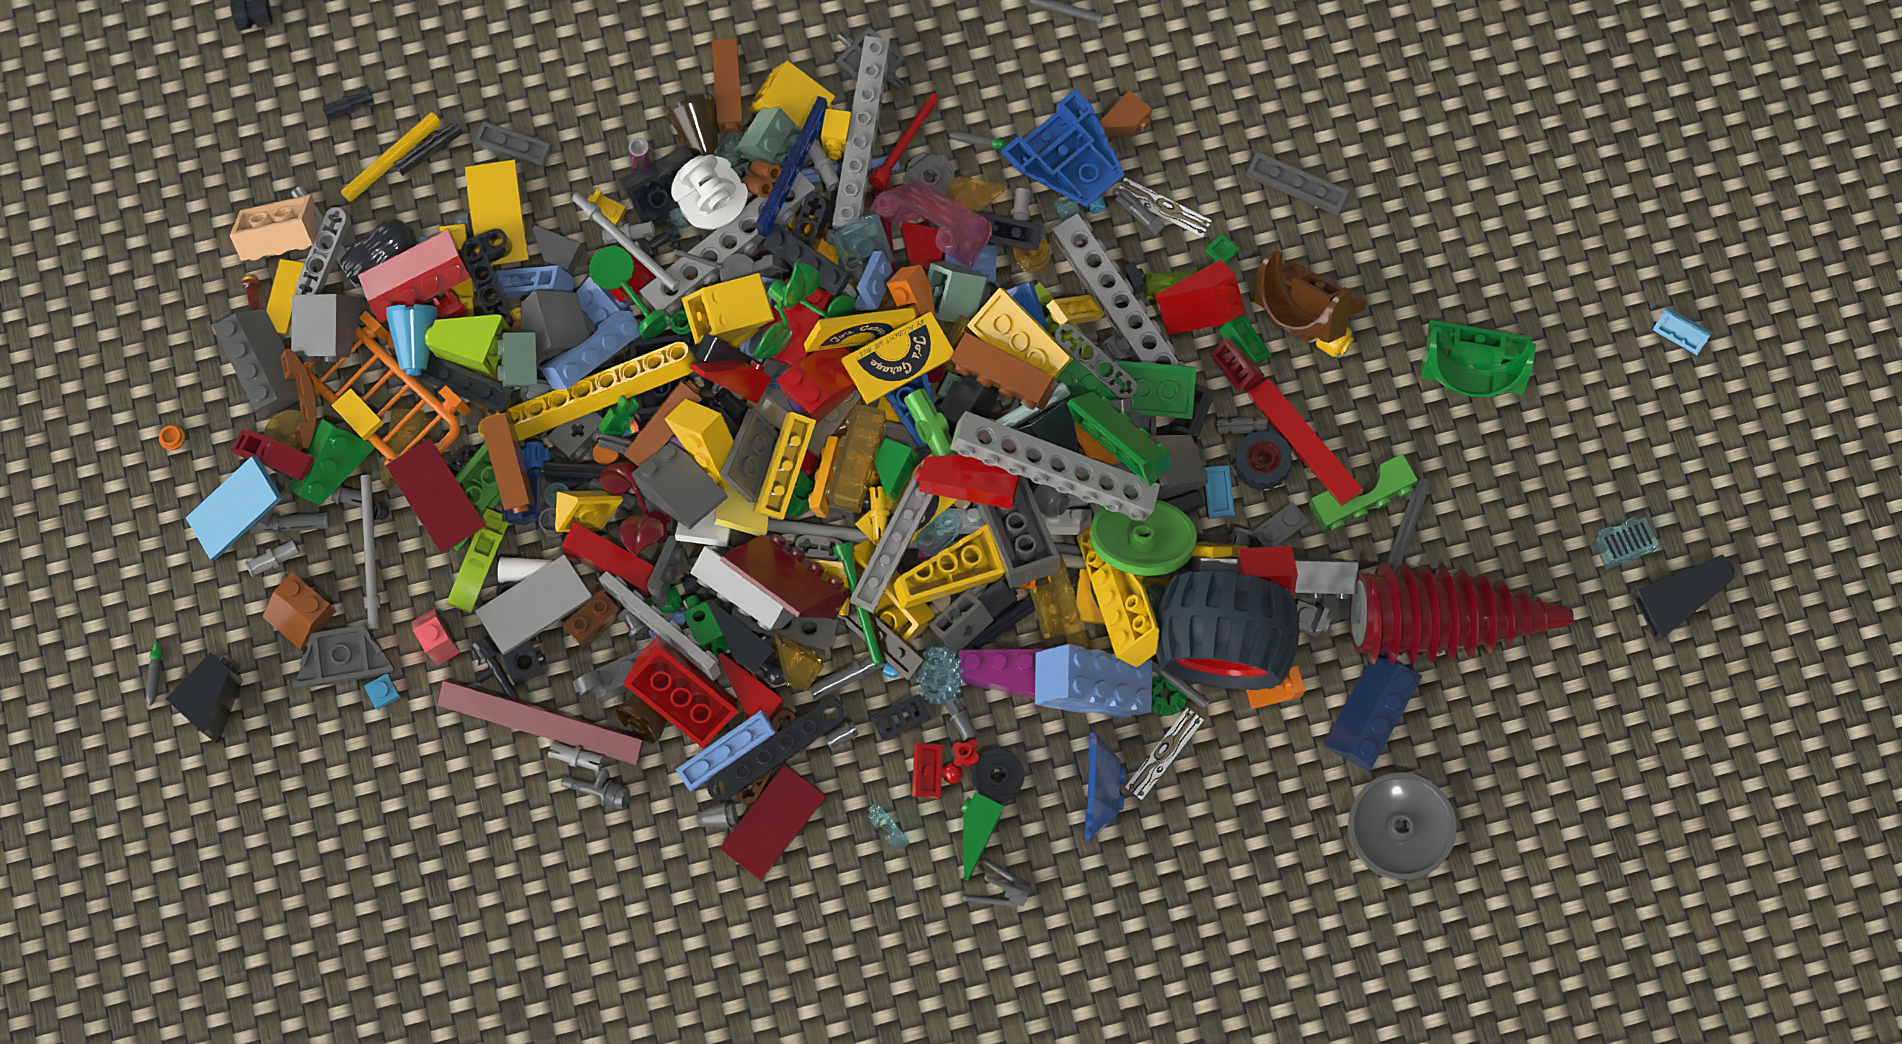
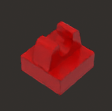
M447 290L445 291L447 296L440 301L437 298L433 299L432 306L437 307L440 319L459 318L467 313L454 292Z

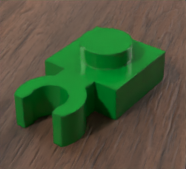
M623 395L618 399L617 408H610L598 426L602 434L623 436L634 419L632 413L639 407L636 397H632L629 402Z

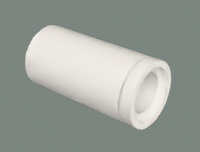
M500 557L498 563V582L510 581L520 583L553 562V560Z

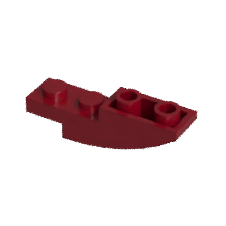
M244 429L241 430L230 451L247 460L251 456H258L263 466L302 482L309 473L311 464L315 459L269 437Z

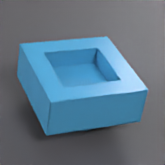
M388 674L364 685L377 710L401 698Z

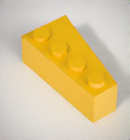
M988 524L898 577L893 584V588L901 610L999 580L1005 571Z

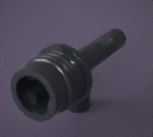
M486 636L471 645L474 656L478 660V665L481 666L487 663L489 666L475 675L478 682L483 683L492 676H495L506 696L514 700L519 697L496 659L501 652L497 649L495 643L491 641L489 636Z

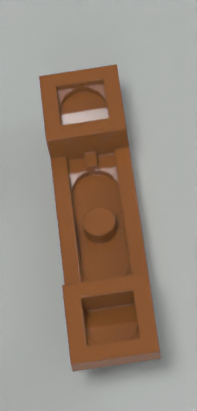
M285 349L280 356L285 381L295 380L303 423H299L296 426L294 433L297 450L304 453L311 443L315 430V395L310 378L302 362L291 349Z

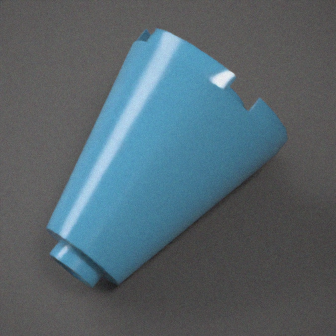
M396 305L387 307L386 316L400 370L406 371L407 376H419L421 371L427 369L430 349L425 344V335L428 328L432 327L435 320H437L438 309L430 305H414V307Z

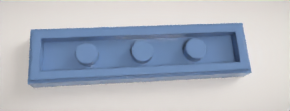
M761 710L678 767L676 771L688 790L693 791L712 776L776 734L777 731L765 712Z

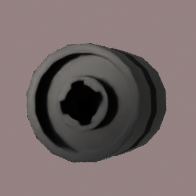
M230 0L231 15L237 31L252 29L254 24L258 28L273 25L269 0Z

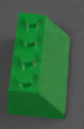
M1094 392L1072 398L1067 402L1075 424L1149 486L1172 465L1169 457L1170 451L1162 443H1154L1150 439V434L1143 427L1139 426V428H1136L1131 423V418L1125 412L1120 411L1118 413L1112 408L1114 405L1104 395L1099 397Z

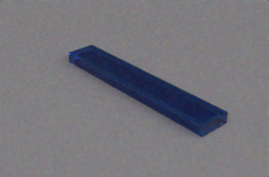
M817 97L756 222L759 235L767 237L824 122L825 111L828 109L826 98Z

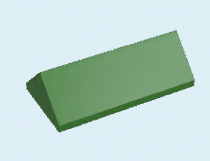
M485 442L455 477L481 519L487 508L492 510L501 500L487 443ZM466 540L462 541L453 548L458 551L461 548V546L466 542Z

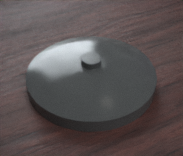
M1391 773L1371 781L1357 795L1348 816V835L1357 857L1371 871L1392 880H1414L1436 870L1449 856L1456 838V818L1446 795L1431 781L1415 774Z

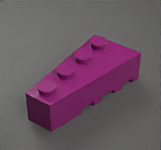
M1048 649L959 650L960 683L989 690L994 689L1035 700L1036 652Z

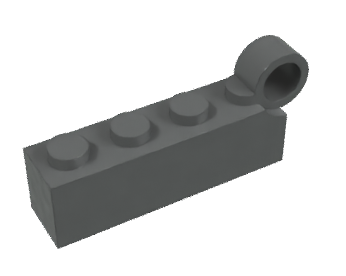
M645 648L577 678L575 684L580 696L587 697L595 694L598 701L603 703L630 691V689L623 685V681L639 654Z

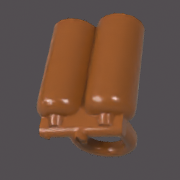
M755 160L752 162L750 170L746 172L742 183L746 185L749 193L768 198L774 191L772 182L776 183L782 177V169L778 165L763 160Z

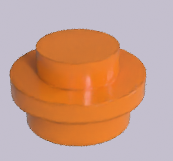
M176 425L166 426L159 434V442L167 450H177L185 442V433Z

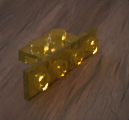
M1058 552L1060 556V572L1048 575L1049 583L1030 588L1044 639L1065 633L1068 644L1082 646L1084 649L1091 650L1089 639L1086 636L1082 623L1081 613L1075 600L1074 590L1068 577L1066 563L1061 552Z

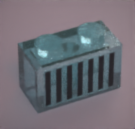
M1633 517L1622 522V527L1613 529L1611 526L1598 532L1599 536H1597L1593 544L1606 570L1649 554L1659 546L1646 517L1639 520Z

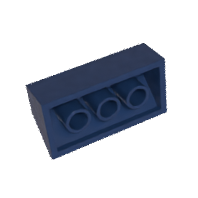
M1379 657L1374 665L1369 661L1325 740L1323 747L1370 772L1423 676L1398 662L1392 665L1389 660Z

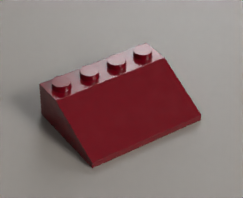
M778 534L760 535L721 557V562L797 618H836L851 592L843 586V580L825 573V568L822 565L807 560L805 558L806 554L803 551L789 547L785 544L787 542L786 539Z

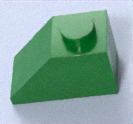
M885 438L883 444L876 450L874 462L885 493L893 502L897 503L920 457L911 447Z

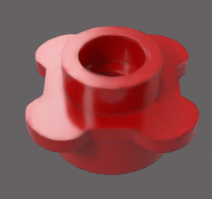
M971 739L966 743L956 742L953 745L952 750L955 752L954 764L956 766H972L979 761V755L976 750L978 743L976 740Z

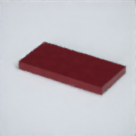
M430 438L385 465L441 554L486 527Z
M784 765L719 847V850L759 881H762L827 797Z

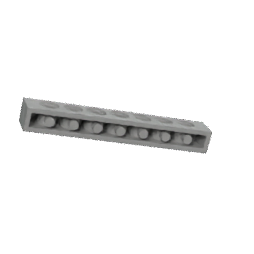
M865 36L832 224L833 230L846 234L852 232L857 237L860 236L869 183L868 177L870 176L891 54L890 39Z
M796 167L773 184L774 191L770 197L763 198L758 196L744 207L742 213L733 222L718 228L688 253L705 259L714 258L720 264L732 254L751 255L757 249V245L767 238L775 223L787 225L795 219L796 214L801 211L806 197L810 194H816L815 187ZM786 197L794 198V200L791 202L783 201V199ZM768 212L775 213L773 217H764V214ZM750 227L756 229L752 233L744 232L745 229ZM728 243L736 244L732 249L725 248ZM682 257L665 270L680 284L675 295H666L671 289L659 278H655L640 290L642 301L652 312L666 310L672 316L683 305V297L716 283L720 276V269ZM690 274L698 275L693 280L686 279Z
M1077 213L1052 228V239L1089 294L1104 312V316L1120 340L1125 337L1131 346L1129 353L1135 362L1156 364L1165 362L1168 365L1186 366L1182 361L1178 362L1174 356L1175 350L1168 340H1163L1160 335L1161 329L1155 320L1151 321L1149 319L1144 303L1140 299L1136 300L1132 294L1134 291L1129 281L1121 278L1117 263L1113 259L1109 260L1105 254L1106 248L1102 241L1094 238L1089 222L1086 219L1082 220ZM1076 241H1084L1087 245L1079 248L1074 243ZM1090 261H1097L1100 263V266L1092 268L1088 263ZM1104 281H1110L1114 284V286L1111 288H1105L1101 285V283ZM1118 301H1124L1127 303L1128 306L1126 308L1121 309L1118 308L1115 305V303ZM1136 321L1139 322L1142 325V327L1139 329H1133L1129 326V323ZM1152 342L1156 347L1148 350L1142 344Z
M967 411L964 412L957 422L950 449L957 451L962 456L979 459L986 465L1003 468L1010 474L1027 477L1034 483L1051 486L1061 493H1069L1080 497L1085 502H1093L1104 506L1109 511H1117L1128 515L1133 520L1145 521L1154 512L1160 487L1158 483L1154 482L1149 486L1137 475ZM978 438L982 439L985 442V444H982L978 440ZM1003 448H1006L1010 454L1005 452ZM1027 457L1033 459L1034 463L1029 461ZM1052 466H1054L1055 468H1057V470H1058L1059 472L1055 471V470L1052 468ZM1076 475L1081 477L1083 481L1079 480ZM1100 484L1104 485L1107 490L1103 489ZM1124 493L1129 495L1131 499L1127 498Z

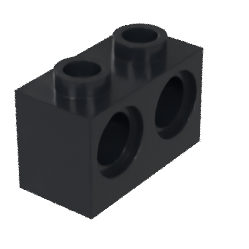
M535 636L506 655H503L501 652L511 680L516 686L545 674L542 666L546 665V661L541 650H535L533 642L537 641ZM532 659L530 668L520 669V664L523 660Z

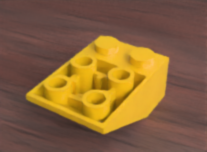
M760 273L708 286L682 298L696 345H699L706 332L727 343L775 320Z

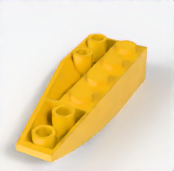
M1090 526L1077 536V540L1116 658L1139 667L1156 654L1159 628L1146 590L1135 574L1118 570L1107 564L1097 555L1090 540Z

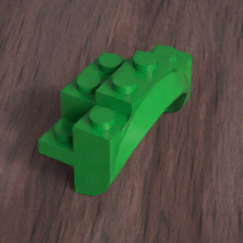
M1430 320L1427 332V345L1422 358L1421 379L1438 381L1444 385V389L1453 390L1471 397H1495L1503 393L1523 395L1531 375L1536 343H1532L1531 336ZM1503 359L1511 360L1507 363L1501 364Z

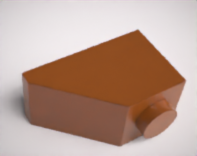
M1129 90L1099 121V124L1103 127L1106 137L1135 136L1140 130L1144 131L1151 124L1152 108Z

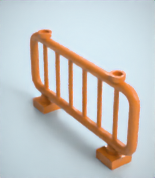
M367 311L359 317L365 326L363 328L357 327L355 336L359 340L352 346L350 355L362 343L374 355L336 394L323 382L348 357H341L339 362H336L320 379L312 372L316 362L303 363L310 378L315 397L320 394L331 405L339 399L377 358L384 362L390 370L361 398L364 403L393 373L406 383L376 414L379 419L409 388L422 398L383 440L375 432L367 439L387 458L384 462L386 465L410 451L443 418L450 425V430L435 446L441 455L456 440L460 433V422L454 413L458 411L465 417L471 411L446 385L438 392L445 399L441 403L415 377L407 376L406 371H401L399 363L374 340L378 336L385 342L389 338V332ZM427 403L438 415L398 455L386 443Z

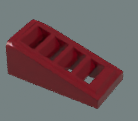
M1226 337L1211 354V357L1239 392H1249L1265 376L1261 369L1229 337ZM1230 350L1231 353L1224 359L1223 356ZM1236 358L1237 361L1231 366L1230 364ZM1243 366L1244 369L1238 373V370Z

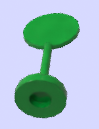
M617 246L605 247L599 250L592 257L589 264V274L592 281L600 288L607 290L623 287L645 316L639 326V333L644 339H651L662 333L671 323L672 316L666 310H657L650 313L627 282L631 279L634 272V262L631 255L625 249Z

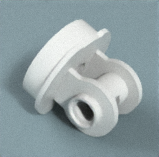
M706 155L693 158L679 170L672 184V197L674 201L679 203L683 216L693 226L714 230L730 224L742 213L747 202L748 189L744 183H741L739 176L731 168V163L727 159Z

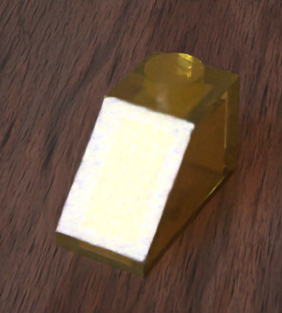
M960 176L950 182V187L945 190V193L958 214L969 218L973 210L979 211L1005 192L1007 187L996 182Z
M776 632L773 638L779 665H781L784 679L786 680L785 683L792 688L799 687L807 691L824 667L819 654Z

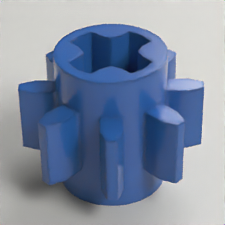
M529 442L525 444V450H521L526 471L532 469L543 471L544 463L551 462V452H549L548 448L544 449V443Z

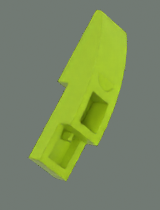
M488 508L482 518L486 527L475 533L446 603L470 614L509 524L502 522V514Z

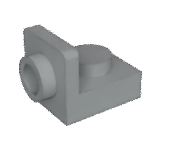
M1299 600L1297 604L1299 630L1318 638L1321 630L1326 632L1332 618L1327 615L1330 609L1325 607L1323 610Z

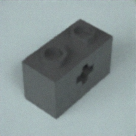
M594 411L557 426L547 438L550 444L568 461L573 463L576 460L580 461L587 455L588 448L594 442H598L601 434L598 426L603 418ZM575 433H584V435L581 437L580 435H575Z
M966 590L933 620L929 626L939 640L956 655L959 653V650H962L994 619L982 602Z

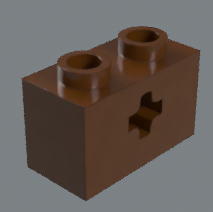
M601 590L563 624V627L577 644L585 650L619 619L618 614L621 611Z

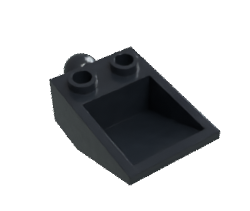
M712 602L710 604L711 611L736 664L759 682L766 676L772 685L783 684L787 679V671L782 665L776 664L778 658L776 655L777 650L773 647L775 644L764 635L759 638Z

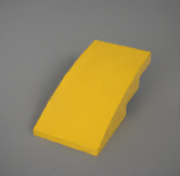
M509 160L465 167L474 237L492 229H500L511 240L513 247L510 254L494 261V265L530 260L516 161ZM504 239L496 240L493 247H500ZM476 249V254L478 256L480 253V249Z

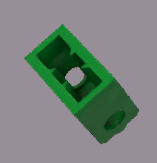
M697 595L685 599L683 603L687 611L683 615L695 640L700 645L699 648L704 652L710 651L715 657L720 653L728 651L729 647L707 602L701 603Z

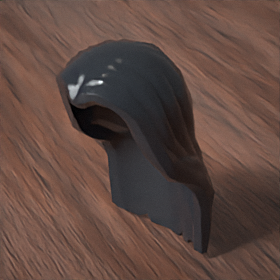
M397 219L387 220L377 226L375 230L356 241L340 259V264L344 265L343 269L346 271V276L362 288L358 274L416 246L415 234L405 222Z

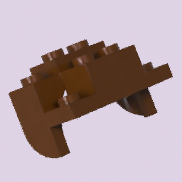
M1277 250L1270 253L1262 261L1256 275L1254 303L1262 306L1268 312L1273 323L1304 341L1309 342L1319 338L1323 342L1330 343L1346 336L1348 317L1366 310L1367 301L1353 294L1352 290L1347 287L1342 288L1294 261L1282 264L1283 253ZM1286 285L1292 287L1291 294L1289 293Z

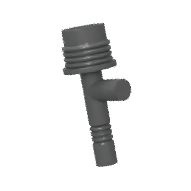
M605 770L599 771L594 784L566 776L561 780L562 787L601 797V805L604 807L625 809L630 799V789L614 784L613 781L606 783L610 773Z

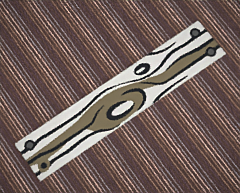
M1124 178L1119 187L1121 190L1126 188L1151 212L1203 237L1212 221L1127 178Z
M1186 708L1125 788L1142 800L1204 720L1189 708Z

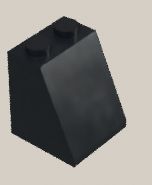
M1069 399L1050 406L1014 428L1017 431L1080 454L1074 419L1067 405ZM1027 457L1029 461L1034 463L1033 459ZM1052 466V468H1053L1055 471L1059 472V471L1057 470V468H1055L1054 466Z
M210 652L173 690L166 700L204 735L218 743L243 681L237 675L240 670L222 654L217 658Z

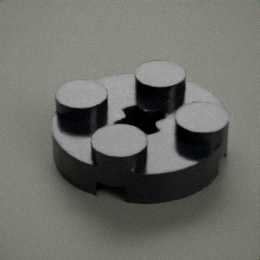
M992 749L984 752L980 756L979 761L974 764L971 774L972 784L976 792L997 803L1007 802L1017 796L1024 784L1025 776L1021 761L1004 749ZM996 769H1000V773H1005L1006 775L1000 783H996L995 779L990 778V775H993Z

